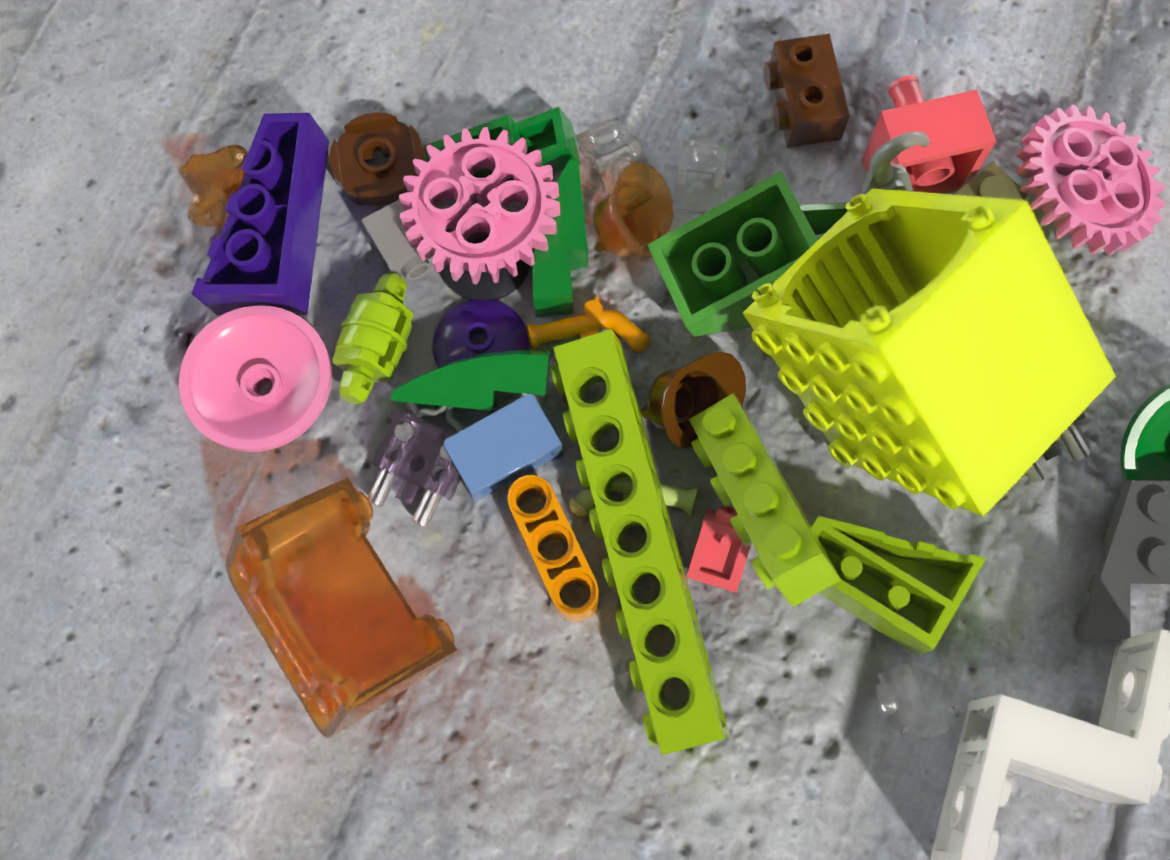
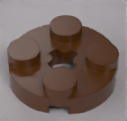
M384 112L364 114L344 126L346 132L340 136L338 142L334 139L330 147L329 161L339 187L349 196L350 200L357 205L382 206L399 200L400 194L409 193L403 180L404 176H418L413 165L414 159L426 162L422 140L416 129L410 124L408 127L405 123L399 122L396 116ZM376 151H382L384 157H390L380 167L366 164V162L373 160V153Z

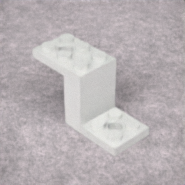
M1159 629L1117 641L1098 726L1002 694L970 701L930 860H994L999 844V833L993 829L999 806L1004 807L1006 805L1013 783L1012 774L1007 773V770L1103 803L1149 804L1150 797L1156 794L1161 784L1162 766L1158 763L1162 741L1170 733V632Z

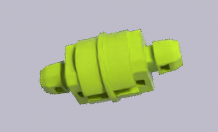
M385 273L379 278L373 293L357 294L355 301L350 306L346 320L342 322L339 328L341 333L334 349L333 364L343 370L339 394L348 403L363 404L368 399L374 382H390L393 373L397 370L401 356L407 350L406 342L412 328L411 322L414 313L403 305L407 283L399 274Z

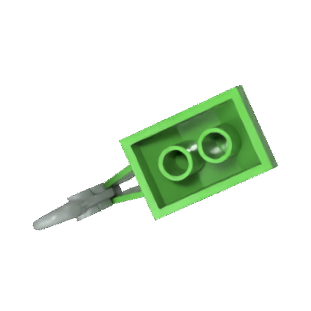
M918 131L904 133L892 138L878 148L871 157L870 170L865 175L866 182L862 187L863 194H867L871 189L913 192L910 177L905 167L901 164H894L892 161L897 155L912 146L920 145L927 147L930 144V139L926 133ZM780 171L647 244L688 331L696 337L752 327L743 315V312L754 302L752 298L754 291L761 295L758 290L760 286L768 283L773 284L848 212L845 207L847 202L799 205L785 176Z

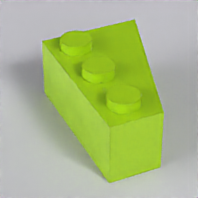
M818 516L811 525L841 578V581L819 592V594L917 656L935 649L987 559L973 554L966 556L935 548L936 545L921 541L915 543L887 536L882 531Z

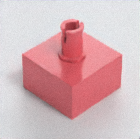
M904 76L889 85L888 93L893 100L895 108L884 110L880 113L862 158L866 173L870 170L871 157L884 143L901 134L918 131L926 133L930 139V144L927 147L920 145L912 146L897 155L892 162L905 167L910 177L913 192L944 194L959 190L977 175L996 143V138L978 90L925 101L916 76Z

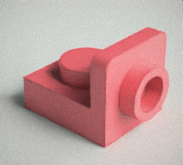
M718 506L717 511L706 508L686 577L736 593L751 545L745 547L731 524L730 519L738 515L735 508Z

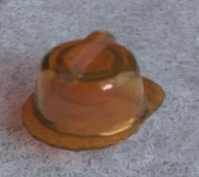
M644 162L631 163L624 169L611 192L595 206L593 222L598 238L594 248L597 252L609 250L618 257L639 255L643 258L653 257L647 244L666 235L674 217L670 189L662 175L653 166Z

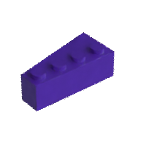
M310 112L267 113L262 116L241 168L245 175L236 194L231 193L225 211L229 215L219 238H213L207 252V256L211 259L203 279L197 277L191 292L195 298L216 315H223L242 307L260 305L282 308L296 315H308L329 149L328 138Z

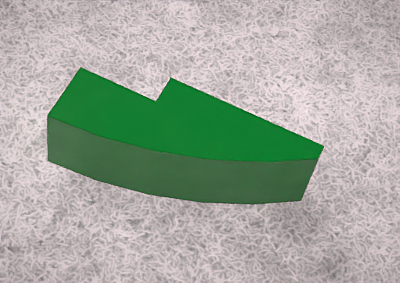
M560 107L519 122H515L509 115H505L468 129L472 139H479L483 127H487L490 140H497L500 133L506 130L508 131L509 145L511 146L523 137L526 139V155L539 149L542 156L541 166L551 165L553 173L563 170L569 160H579V164H581L572 122ZM462 132L450 136L455 143L462 142ZM444 139L424 145L427 163L430 161L426 147L431 145L442 151L445 149ZM487 168L480 169L472 176L486 178L494 171ZM509 178L505 182L513 181L514 179Z
M569 160L556 181L559 187V197L554 200L560 202V216L553 217L552 219L556 221L557 232L553 235L543 234L548 242V250L546 252L537 249L534 252L535 264L532 268L533 302L536 317L574 314L570 269L588 268V246L579 160Z
M514 350L486 353L456 360L429 370L392 390L391 401L493 411L497 406L498 391L545 396L548 390L551 351Z

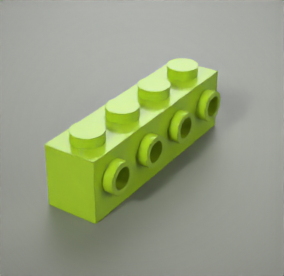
M734 393L690 418L689 421L698 436L696 440L691 442V445L706 469L713 465L717 476L710 479V482L725 507L733 504L738 515L730 519L731 524L745 547L751 544L754 545L759 556L751 560V563L766 589L769 590L777 586L792 607L841 581L757 428Z

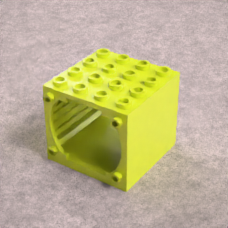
M871 189L867 194H859L850 199L851 202H847L845 206L848 212L773 284L768 283L760 286L758 290L761 295L754 291L752 294L754 302L743 312V315L754 329L751 333L752 339L762 351L772 356L780 368L777 372L779 379L790 391L799 396L805 405L803 409L804 416L815 428L823 432L830 443L827 449L837 462L847 468H850L852 465L861 468L877 480L883 481L886 478L897 482L912 494L918 495L922 492L935 497L950 509L956 510L960 507L984 516L1116 376L1026 200Z

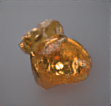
M234 144L222 147L213 153L192 154L187 162L178 168L180 176L193 195L188 210V218L195 225L203 227L218 226L223 229L229 215L225 208L231 193L236 194L245 175L241 168L248 151L244 147Z

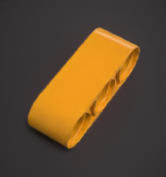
M527 475L520 477L511 485L507 497L517 528L558 614L567 621H585L598 608L599 589L597 581L550 484L540 476ZM537 493L546 499V504L542 510L529 514L518 508L519 502L525 495ZM560 538L568 545L566 554L554 561L542 557L539 553L540 547L547 539ZM570 584H582L590 591V599L582 607L570 608L561 601V594L564 588Z

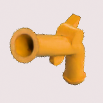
M598 294L594 300L585 303L582 315L540 325L526 323L532 350H535L541 344L578 335L580 338L597 334L599 330L612 329L632 347L631 350L635 353L646 350L651 342L649 333H644L626 315L616 310H603Z

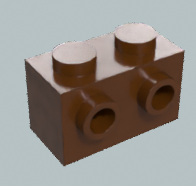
M830 33L775 41L771 59L764 63V80L767 90H774L776 103L773 104L774 125L777 131H783L787 148L842 140L850 114Z

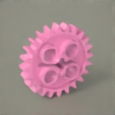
M1071 105L1064 112L1057 108L1049 116L1045 115L1021 140L1025 146L1017 153V157L1025 163L1016 170V173L1028 178L1029 181L1020 190L1021 192L1034 195L1035 200L1029 206L1031 210H1043L1045 215L1040 222L1043 226L1051 222L1057 225V239L1068 233L1071 235L1072 247L1074 249L1087 243L1090 254H1095L1101 249H1104L1107 255H1112L1119 249L1124 252L1153 232L1152 226L1162 219L1157 211L1165 206V202L1156 195L1165 189V185L1153 180V176L1161 170L1159 167L1147 164L1146 159L1152 155L1151 150L1139 151L1136 145L1140 140V136L1134 135L1128 138L1124 134L1126 129L1124 122L1114 127L1111 125L1109 113L1105 112L1096 119L1092 107L1088 106L1080 113L1075 105Z
M483 127L479 139H472L468 129H463L462 142L455 143L447 134L444 135L445 149L439 151L435 147L428 145L426 148L430 161L427 163L414 159L413 165L418 176H404L403 178L409 193L399 195L402 208L406 209V211L400 214L403 226L410 228L406 232L410 245H418L416 250L422 261L433 256L431 263L436 273L441 272L450 265V273L454 281H457L462 276L464 270L470 272L473 284H478L481 273L487 271L492 281L497 283L499 280V269L504 267L512 276H517L516 262L521 259L526 264L533 266L535 261L531 249L535 248L546 252L548 250V242L543 234L553 235L557 232L556 221L552 218L560 216V202L554 200L559 197L558 183L550 182L553 179L551 165L541 166L542 156L539 149L526 155L527 145L526 139L523 137L513 146L509 145L508 131L506 130L500 133L497 140H490L487 127ZM487 168L494 171L486 178L472 176L480 169ZM509 178L514 179L513 181L505 182ZM451 198L456 200V203L447 209L435 207L443 199ZM519 201L526 204L525 208L519 212H508L504 209L511 202ZM456 228L453 232H446L447 229ZM475 232L489 234V237L481 243L473 244L466 241Z

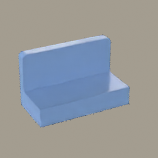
M532 394L523 396L444 441V447L461 475L474 502L483 499L562 454V443Z

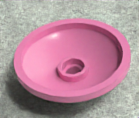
M263 305L232 310L205 326L188 347L179 373L181 402L194 426L213 442L223 447L243 452H260L278 448L302 435L313 425L323 411L332 384V366L329 353L315 329L300 316L288 310ZM272 383V389L269 393L265 395L258 394V389L262 384Z

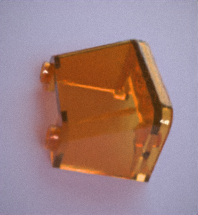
M345 478L237 526L226 558L227 574L236 594L313 724L326 738H331L350 727L449 661L458 651L454 645L453 632L443 619H436L433 615L427 613L419 618L416 617L366 538L370 529V519L373 518V509L367 496L361 491L357 492L349 478Z

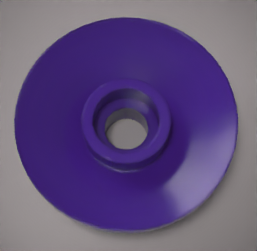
M469 300L455 306L438 323L432 341V351L437 367L456 360L486 353L529 350L528 332L520 316L507 305L495 300ZM476 333H485L488 336L487 341L482 345H474L470 342L471 337Z

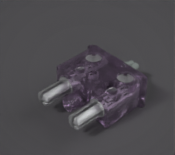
M440 406L438 409L422 408L416 411L414 415L399 409L391 411L390 417L393 420L371 463L380 472L367 497V501L370 504L383 507L396 478L403 481L395 498L406 504L411 505L419 488L425 490L412 518L416 525L420 524L421 527L429 526L441 498L451 502L462 477L446 451L444 441L455 434L420 418L424 415L440 416L446 411L448 423L455 427L458 433L464 430L462 423L453 417L454 408ZM398 451H402L400 459L393 461V455ZM424 460L425 465L423 469L415 472V465L419 461ZM447 470L448 475L446 479L437 482L438 474Z

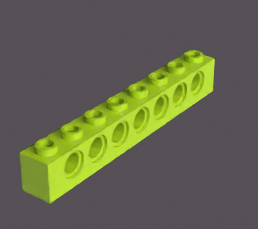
M609 329L553 347L557 364L551 365L552 377L559 394H566L570 411L563 413L565 427L571 441L578 440L582 459L576 460L578 476L585 490L591 488L595 504L594 508L589 509L591 526L597 539L604 538L608 557L602 559L603 572L609 588L617 587L622 608L615 610L617 625L623 640H631L635 660L629 661L632 682L637 692L644 691L649 712L643 714V723L648 741L651 746L658 744L662 756L730 737L729 729L621 341L613 330ZM599 382L606 383V393L600 401L596 403L585 402L586 391L591 385ZM610 429L618 430L620 438L617 446L611 451L599 452L597 444L600 435ZM621 477H630L633 482L632 493L627 499L614 502L610 495L612 484ZM633 526H643L647 533L645 545L636 552H627L623 543L626 531ZM655 575L660 581V594L654 602L643 604L637 596V585L645 576ZM666 625L674 633L675 645L669 654L661 657L652 650L650 638L656 628ZM675 677L682 679L690 691L689 701L682 709L671 707L664 697L666 684Z

